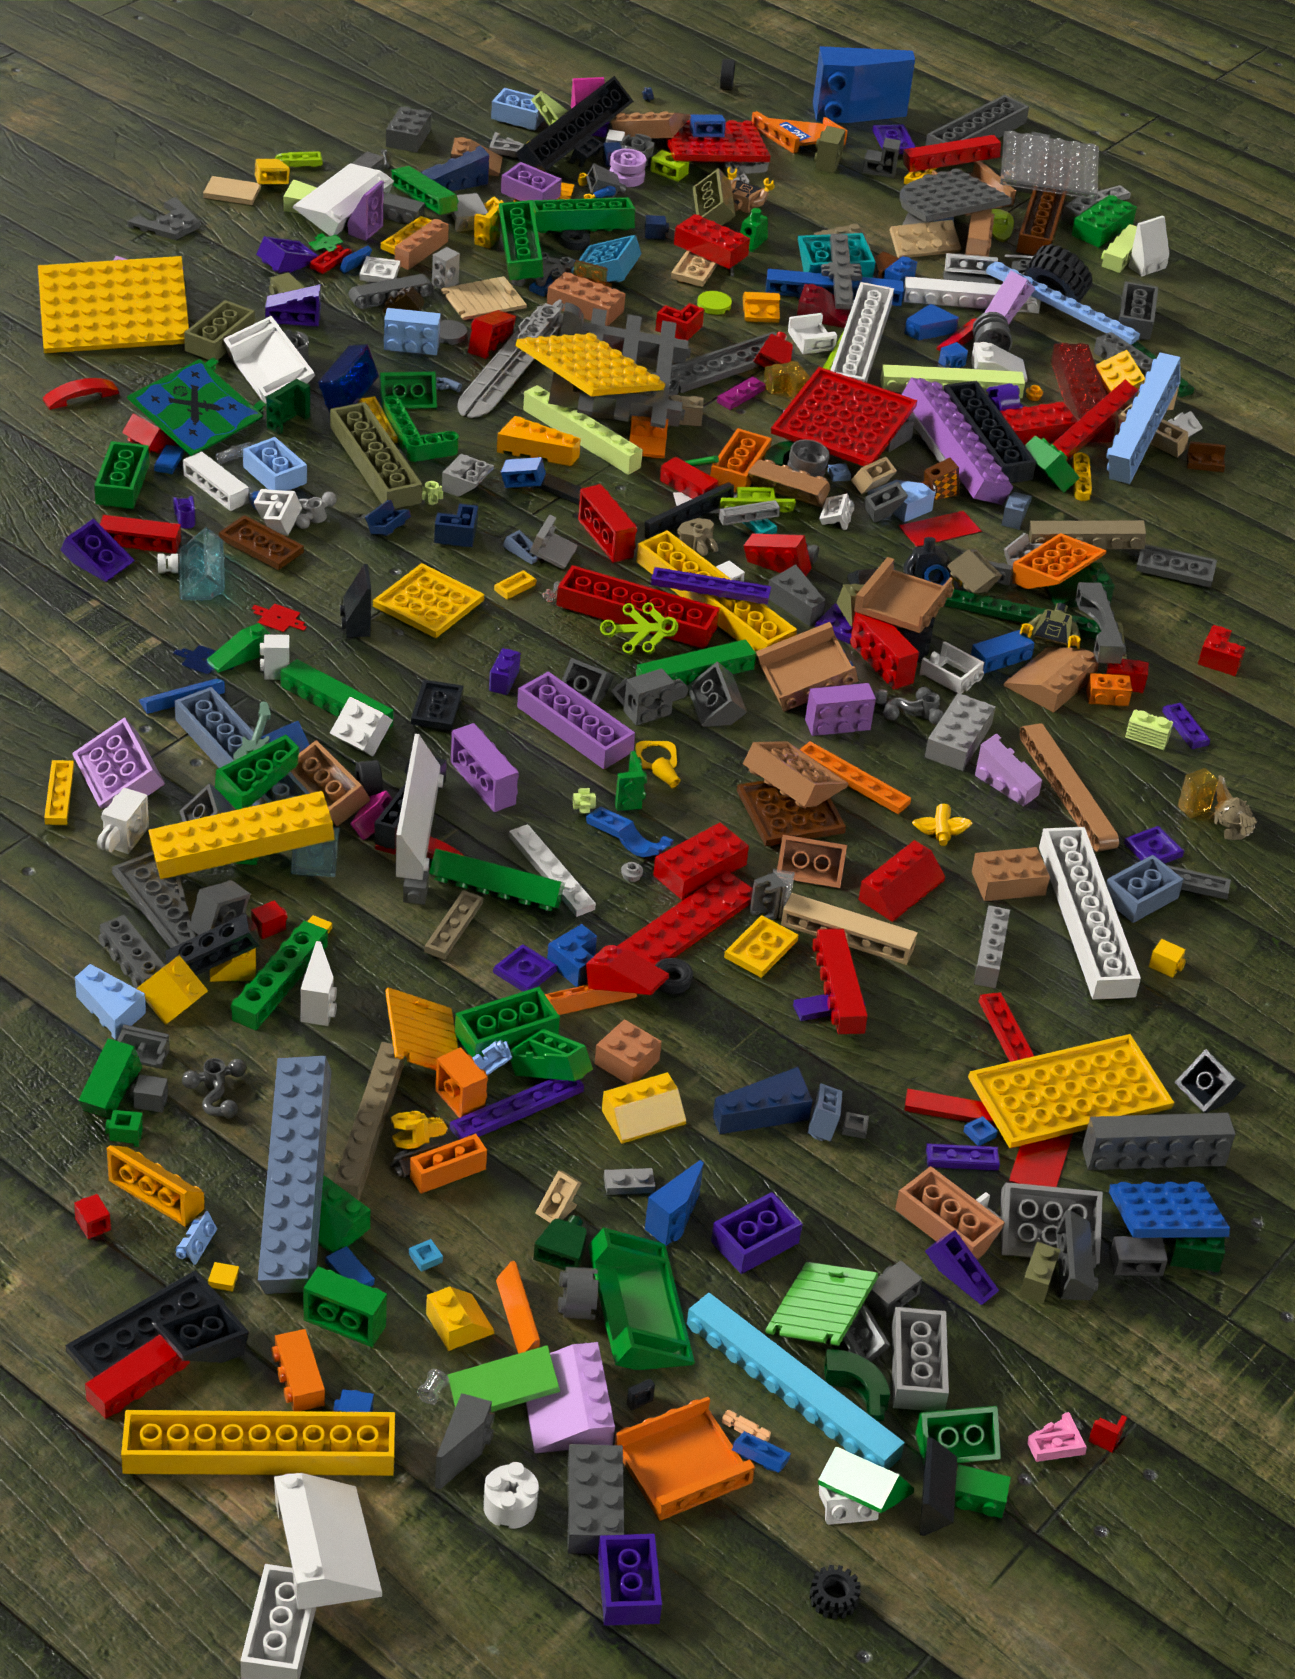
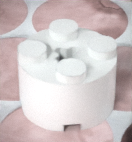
M519 1462L500 1466L487 1475L484 1488V1513L493 1524L500 1526V1524L507 1525L509 1528L515 1529L525 1526L533 1519L537 1509L539 1491L535 1475L524 1468Z

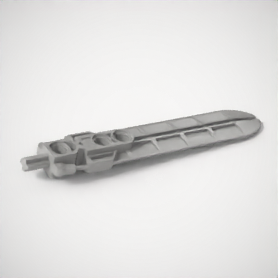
M559 299L553 305L545 303L543 306H538L530 317H526L520 323L517 331L460 396L458 400L460 415L464 416L472 408L467 418H477L489 413L535 360L532 356L515 346L517 339L557 336L563 320V313L561 311L565 307L562 300Z

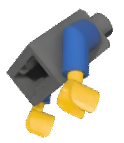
M594 163L588 174L581 173L578 176L579 185L584 186L588 181L590 192L593 194H585L583 199L615 198L617 193L623 195L626 191V185L620 183L616 173Z

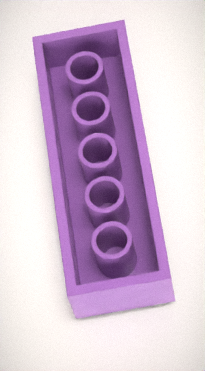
M546 672L518 688L517 707L602 769H606L629 755L631 751H634V731L550 672Z

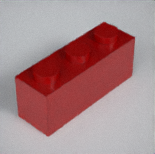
M677 457L661 465L660 481L692 499L718 487L719 480Z

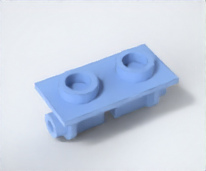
M502 1040L499 1042L494 1041L493 1044L482 1051L483 1055H485L484 1057L479 1054L473 1057L475 1064L480 1069H483L487 1076L512 1059L507 1041L503 1042Z
M205 1211L203 1216H199L192 1221V1225L186 1233L188 1238H183L176 1247V1256L179 1259L188 1257L193 1265H196L217 1230L208 1211Z

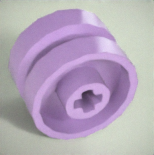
M619 149L611 154L610 171L618 175L620 183L626 185V187H635L644 182L646 157L642 152L634 149Z

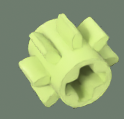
M428 481L425 483V487H422V500L426 504L435 505L438 503V499H443L442 486H439L435 481Z
M579 788L578 793H573V809H579V814H589L590 809L596 808L595 793H590V788Z

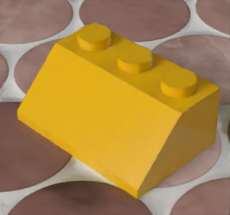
M668 1072L603 1092L602 1112L621 1144L686 1124L678 1088Z

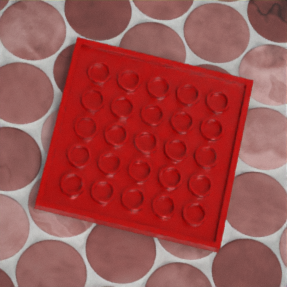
M688 120L673 138H665L674 161L770 162V154L755 124L749 120L743 122L729 120L726 122L725 137H693L690 132V120Z
M818 367L771 427V434L793 442L805 439L817 441L828 449L830 455L866 466L877 461L917 407V400Z

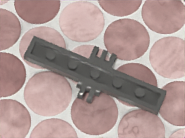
M831 233L830 248L832 262L822 264L821 272L823 276H829L830 279H833L835 308L851 310L854 303L852 280H862L861 265L850 264L848 235Z

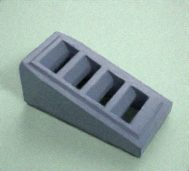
M520 530L506 537L503 547L530 564L542 559L537 556H531L533 555L530 553L533 542Z

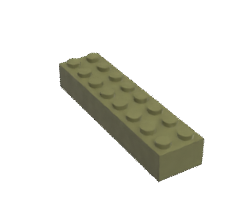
M363 402L330 409V428L379 501L383 504L387 500H392L395 509L422 503V483L368 405Z

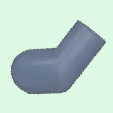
M436 378V388L438 390L451 389L459 392L462 388L461 383L449 378Z

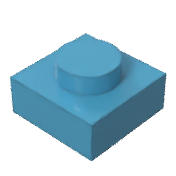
M431 1239L409 1248V1256L421 1272L443 1263V1255Z

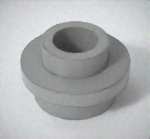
M628 862L622 866L621 874L626 881L636 882L642 876L643 868L635 862Z

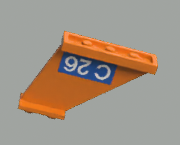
M756 111L752 113L751 120L758 132L793 154L798 152L799 146L816 144L817 139H820L821 132L827 126L844 129L826 117L823 118V124L767 118ZM848 130L845 131L844 145H846Z

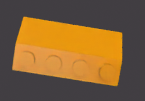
M110 1145L107 1147L108 1175L111 1183L185 1227L205 1209L204 1192L199 1187L192 1186L179 1175L165 1170L160 1164L150 1161L140 1152H135L123 1146Z

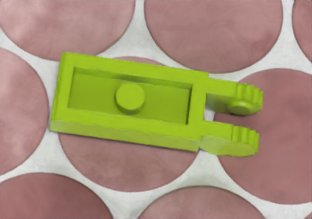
M320 151L279 153L275 156V159H279L288 167L323 166Z

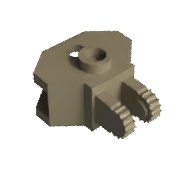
M697 518L681 523L677 533L680 535L679 539L695 552H699L702 556L708 554V549L712 553L718 551V545L713 539L714 523L711 520Z

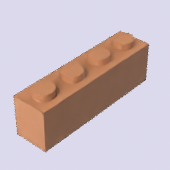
M433 219L396 245L395 260L400 261V267L409 270L448 242L449 224L439 219Z

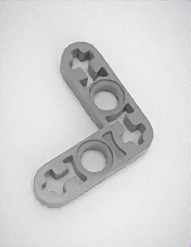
M725 162L724 173L729 178L727 173L728 167H731L730 173H734L737 168V177L733 181L738 180L749 184L750 181L745 174L768 171L769 162Z

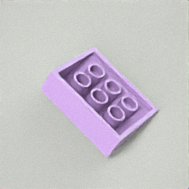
M125 717L72 753L101 809L109 807L114 796L118 795L123 788L148 796L165 784L140 735Z
M598 1342L572 1344L550 1353L560 1392L526 1402L534 1453L569 1450V1444L613 1445L615 1425Z

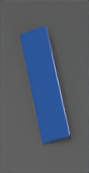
M216 678L139 699V702L145 712L149 714L175 707V700L210 687L218 694L225 693V683L223 680Z

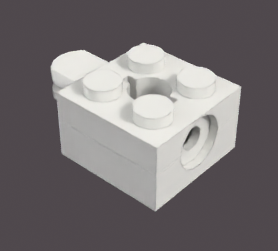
M123 788L118 795L114 796L112 803L102 812L101 819L104 829L97 840L98 849L106 850L110 853L113 850L126 854L130 853L149 828L148 797L146 794Z

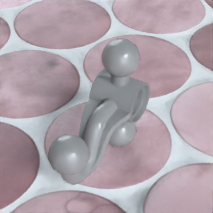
M326 492L322 499L318 497L299 499L302 506L301 511L307 513L297 516L295 521L297 527L305 529L310 525V521L313 523L323 522L327 517L325 507H331L336 504V495L333 492Z

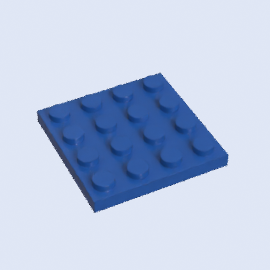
M1120 1182L1118 1184H1110L1109 1194L1133 1238L1229 1237L1230 1227L1204 1184L1199 1182H1189L1188 1184H1177L1175 1182H1166L1165 1184H1154L1151 1182L1130 1184Z

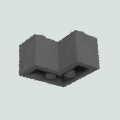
M885 138L882 152L867 149L863 173L894 178L897 170L901 140Z

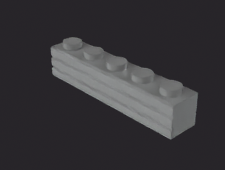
M774 500L720 509L719 519L724 526L779 517L780 507L777 501Z

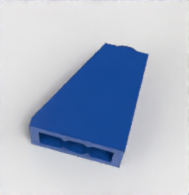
M930 304L907 318L904 334L918 341L953 334L957 331L959 317Z

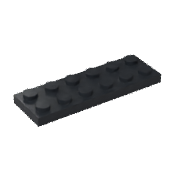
M195 1270L65 1345L66 1352L91 1380L160 1335L154 1328L155 1323L220 1299L224 1304L225 1301Z

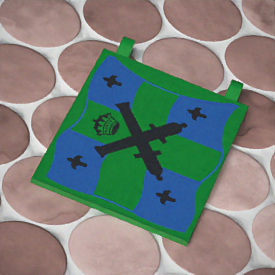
M214 357L206 363L198 359L127 396L129 401L191 456L204 451L263 418L261 413L264 411L263 407L266 406V403L262 400L252 406L214 372L216 369L215 365L219 361Z

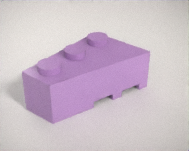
M1011 270L985 313L998 312L1004 315L1009 325L1012 318L1035 291V287L1028 279Z
M996 733L981 744L975 776L1024 807L1039 796L1042 779L1025 762L1021 763L1013 755L1014 751L1011 748L1007 749L999 741L1001 737Z

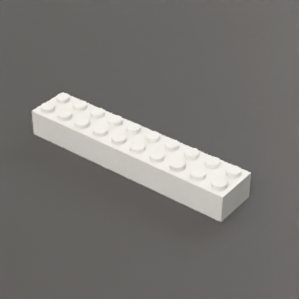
M860 282L830 371L867 383L892 306L894 288Z
M1085 827L1043 829L1039 849L1050 875L1053 889L1092 999L1136 997L1141 978Z

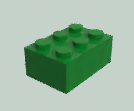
M319 1266L303 1288L304 1321L369 1347L374 1346L386 1327L387 1293L382 1292L378 1288H372L359 1283L355 1279H349Z

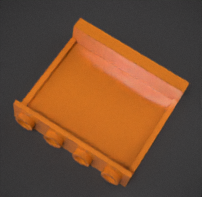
M709 1397L693 1400L688 1405L678 1409H671L663 1415L648 1418L640 1424L625 1427L616 1433L615 1445L623 1446V1463L659 1521L753 1482L755 1466L750 1459L743 1462L738 1453L732 1451L733 1445L709 1410Z

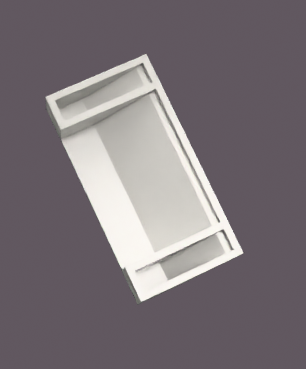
M350 163L297 202L293 208L329 236L337 235L343 230L347 218L352 215L367 191L382 180L384 181V192L389 193L394 180L380 170Z
M272 316L223 339L228 355L264 403H266V396L296 378L308 384L315 376L313 370Z
M419 734L414 736L397 830L396 877L423 880L424 871L428 872L429 858H426L438 787H443L444 775L440 774V764Z
M304 1473L285 1474L274 1477L275 1503L279 1520H283L293 1568L294 1593L298 1610L382 1597L380 1581L356 1486Z

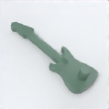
M267 702L260 703L259 719L252 739L248 740L246 737H242V746L234 753L233 761L269 743V736L261 739L267 719H271Z

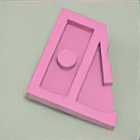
M1069 1412L1064 1413L1062 1419L1057 1423L1050 1422L1042 1430L1028 1436L1027 1444L1036 1462L1086 1454L1087 1447Z

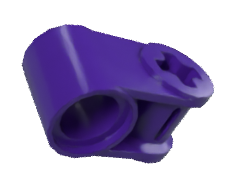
M193 496L183 499L173 497L174 513L178 524H181V528L184 529L194 527L196 521Z

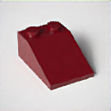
M805 284L799 299L797 316L821 313L823 315L822 324L845 328L851 310L836 309L835 296L823 287Z

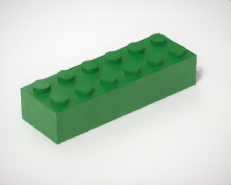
M629 197L532 200L537 231L539 233H546L547 231L562 232L563 230L596 231L597 229L612 231L613 229L629 230L630 228H635V207Z
M532 200L498 203L509 280L544 277L543 260Z

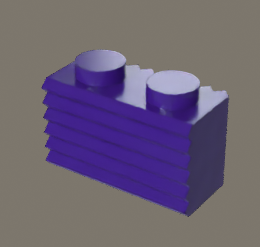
M505 648L501 649L490 671L489 690L491 692L503 695L509 693L520 671V652Z

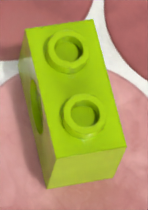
M661 150L652 157L651 172L677 182L688 175L689 161H674L672 153Z

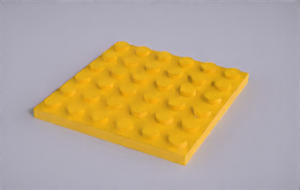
M592 333L584 335H551L550 337L538 336V338L526 337L517 339L515 345L591 397L664 390L666 384L660 380L659 376L649 373L643 366H638L634 363L633 359L623 356L621 351L612 349L607 342L600 341Z

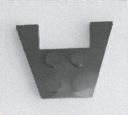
M176 197L164 202V208L169 210L170 213L160 216L152 222L139 215L127 221L129 228L133 229L136 226L141 228L143 232L154 231L158 236L177 240L200 228V221Z

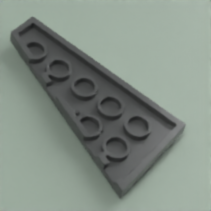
M153 852L112 867V874L170 948L195 937L194 931L189 928L191 921L180 875L160 880Z

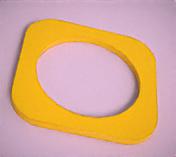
M640 741L636 744V754L642 760L643 769H651L652 763L645 761L641 755V752L649 746H660L667 749L671 753L669 761L672 767L675 768L677 766L676 746L672 742Z

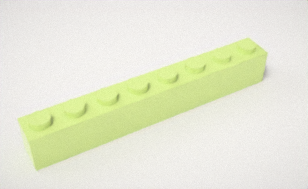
M883 365L880 379L882 388L892 392H903L911 377L916 379L923 378L932 383L938 382L943 386V390L944 385L978 381L986 392L989 387L1011 383L1019 387V398H1023L1025 387L1023 372Z
M538 385L524 392L523 410L557 431L581 438L580 445L628 475L641 468L643 449L589 416L577 413L575 408L548 404L550 393Z

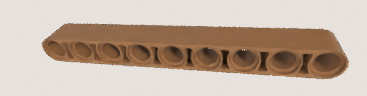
M1038 723L1022 726L1020 728V739L1078 827H1085L1092 848L1096 852L1118 848L1119 837L1117 832L1044 725Z

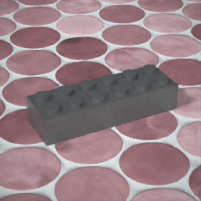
M1229 1113L1090 1117L1082 1150L1088 1170L1226 1166L1234 1141L1235 1131Z

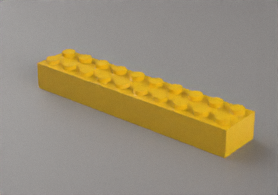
M668 530L638 543L636 562L652 575L654 568L658 567L732 580ZM670 588L681 597L719 607L718 626L737 641L746 639L755 652L797 634L795 627L765 604Z
M126 1410L121 1451L122 1473L285 1475L304 1473L308 1475L394 1476L395 1412Z

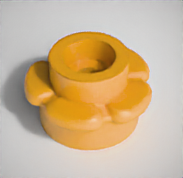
M1032 385L1026 389L1027 398L1032 401H1038L1043 394V390L1037 385Z

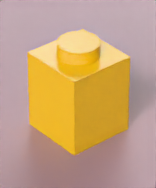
M1161 939L1153 950L1149 967L1173 978L1177 971L1181 972L1185 966L1186 959H1184L1186 949Z

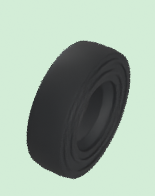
M563 230L560 234V244L569 250H583L590 244V235L585 230Z
M666 958L655 965L665 972H676L681 975V978L678 980L667 979L658 988L660 991L668 994H679L690 988L693 981V970L685 961L677 958Z

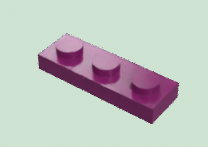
M751 377L717 396V403L731 410L765 391L766 384L757 378Z

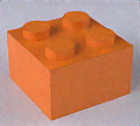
M460 1047L437 1058L435 1091L454 1113L461 1118L486 1107L488 1076L483 1069H480L475 1064L472 1056L467 1055Z

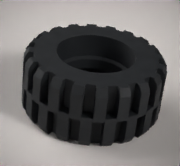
M1050 244L1040 247L1026 266V276L1031 277L1038 283L1045 284L1054 291L1061 292L1062 295L1068 298L1075 299L1078 303L1081 302L1093 284L1092 273L1089 272V268L1084 265V262L1077 258L1074 253L1072 254L1069 250L1063 249L1058 245Z

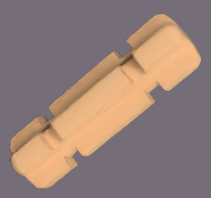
M727 1410L722 1417L724 1425L730 1428L734 1426V1430L741 1434L745 1431L766 1442L770 1439L771 1432L763 1427L761 1429L758 1428V1424L741 1415L737 1417V1413L731 1410Z

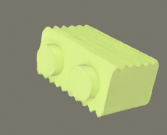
M1136 709L1129 720L1125 738L1164 750L1169 741L1173 722L1164 717L1153 716L1145 711H1138Z

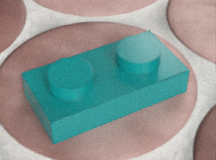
M768 519L742 522L755 534L777 533V526Z

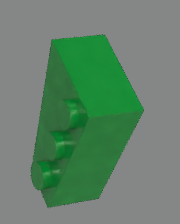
M1034 436L1025 445L1036 461L1035 468L1042 474L1047 475L1053 484L1056 483L1063 493L1080 478L1066 461L1068 457L1053 444L1050 445L1046 439Z

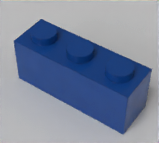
M1020 630L973 644L971 656L984 662L983 671L987 673L1031 659L1035 643L1030 638H1027L1025 633L1020 635Z

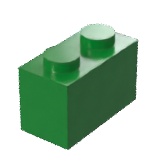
M959 1464L956 1473L955 1507L983 1513L991 1517L1002 1518L1011 1477Z

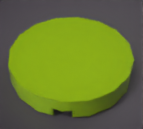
M707 291L698 296L697 305L704 308L707 314L721 315L731 309L732 300L725 293Z

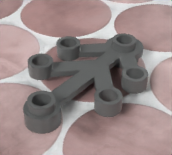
M542 252L543 263H550L552 265L543 264L544 277L535 278L536 285L544 286L550 274L552 275V280L555 281L564 272H570L575 265L574 260L570 257H563L561 259L551 258L548 253ZM526 279L512 280L514 286H523L526 283Z

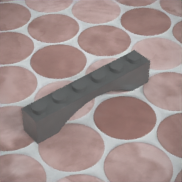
M1078 582L1075 598L1078 608L1093 618L1101 629V632L1096 637L1094 647L1097 663L1121 664L1122 656L1126 654V645L1122 642V634L1119 633L1118 623L1114 620V612L1111 611L1110 601L1107 600V592L1104 591L1102 583Z

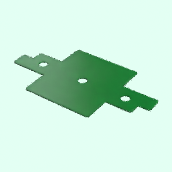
M321 233L314 237L315 241L308 244L315 251L325 248L328 252H331L337 248L336 244L343 243V241L337 235L326 237Z

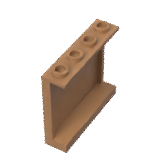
M887 557L857 593L854 611L921 633L925 627L929 626L932 617H936L939 608H943L946 599L952 596L954 590L952 586L953 578L950 577L942 586L893 570L895 559Z
M830 622L756 651L759 665L783 711L807 703L809 691L812 688L851 685L859 681L855 666L850 664L834 634L833 626Z

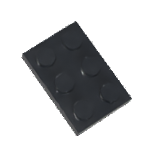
M423 679L411 716V725L452 731L464 692V686Z

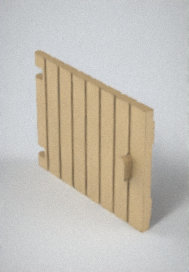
M504 276L441 289V292L446 294L445 297L457 313L461 315L463 320L477 318L496 310L508 312L510 310L527 308V304Z

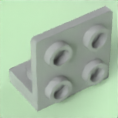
M549 515L538 532L530 553L561 569H565L578 546L554 533L556 517Z

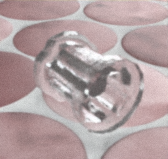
M431 1369L427 1374V1380L424 1385L419 1386L417 1389L418 1397L425 1403L436 1404L442 1388H446L449 1384L447 1375L440 1370Z

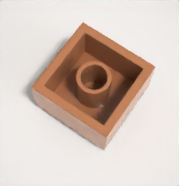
M624 1019L596 1045L595 1065L627 1084L637 1082L660 1060L662 1041Z

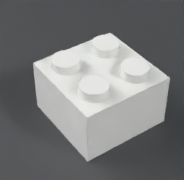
M349 697L330 734L338 740L373 757L393 720L384 713Z

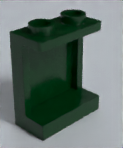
M297 378L266 396L267 428L278 434L283 433V424L297 415L303 419L310 417V385Z

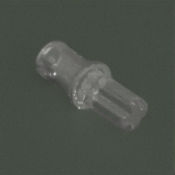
M250 442L236 447L231 446L230 449L217 452L216 459L219 464L233 459L238 460L239 457L243 456V449L252 445Z

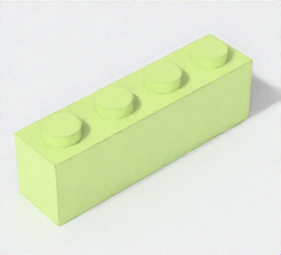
M1129 224L1115 238L1114 242L1110 243L1108 249L1103 251L1101 260H1103L1102 267L1119 273L1130 262L1137 226Z

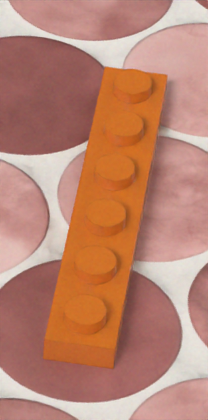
M811 741L799 749L848 782L850 788L897 814L901 813L911 803V797Z

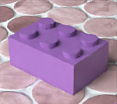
M520 162L502 175L501 193L519 201L556 200L561 196L562 179Z
M869 683L810 689L805 721L811 735L871 730L876 698Z

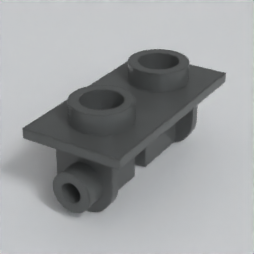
M426 1143L412 1152L408 1150L401 1151L395 1155L390 1167L397 1166L394 1168L397 1177L401 1176L404 1178L410 1176V1158L436 1149L440 1145L439 1143L434 1145Z

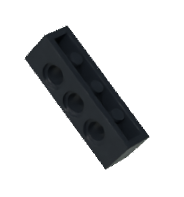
M245 913L166 950V962L168 964L180 955L197 976L259 947L257 926Z

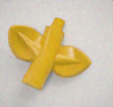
M939 804L936 808L935 818H919L914 820L912 824L927 835L936 834L939 844L946 846L951 839V835H958L964 832L973 822L960 817L950 819L951 807L948 804Z

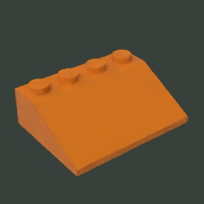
M1060 533L1013 562V583L1027 589L1060 584L1104 556L1106 550Z

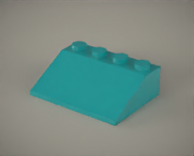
M863 233L846 234L848 235L850 264H860L862 277L873 278L875 260ZM831 234L798 236L803 272L822 273L821 265L832 262Z

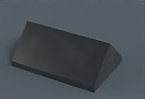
M928 1437L920 1520V1535L926 1536L954 1523L957 1456L935 1439Z

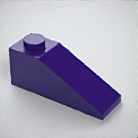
M956 1230L940 1238L925 1250L937 1269L980 1305L984 1304L999 1291Z

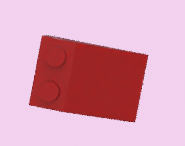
M615 945L605 946L586 963L588 989L652 995L669 978V973L631 951L617 948Z

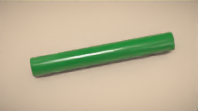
M715 455L686 460L685 462L696 467L718 463L719 457Z

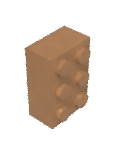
M1037 847L975 853L972 874L984 901L1046 895L1050 875Z

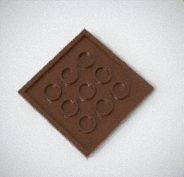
M764 780L737 785V793L765 847L781 844L783 835L814 839L843 834L846 831V826L831 798L817 806L802 808L795 803L793 798L782 795L779 792L780 789L766 784Z

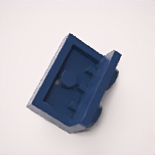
M387 500L366 515L365 519L371 534L386 536L393 533L396 527L404 525L405 521L411 517L409 509L395 510L392 500Z

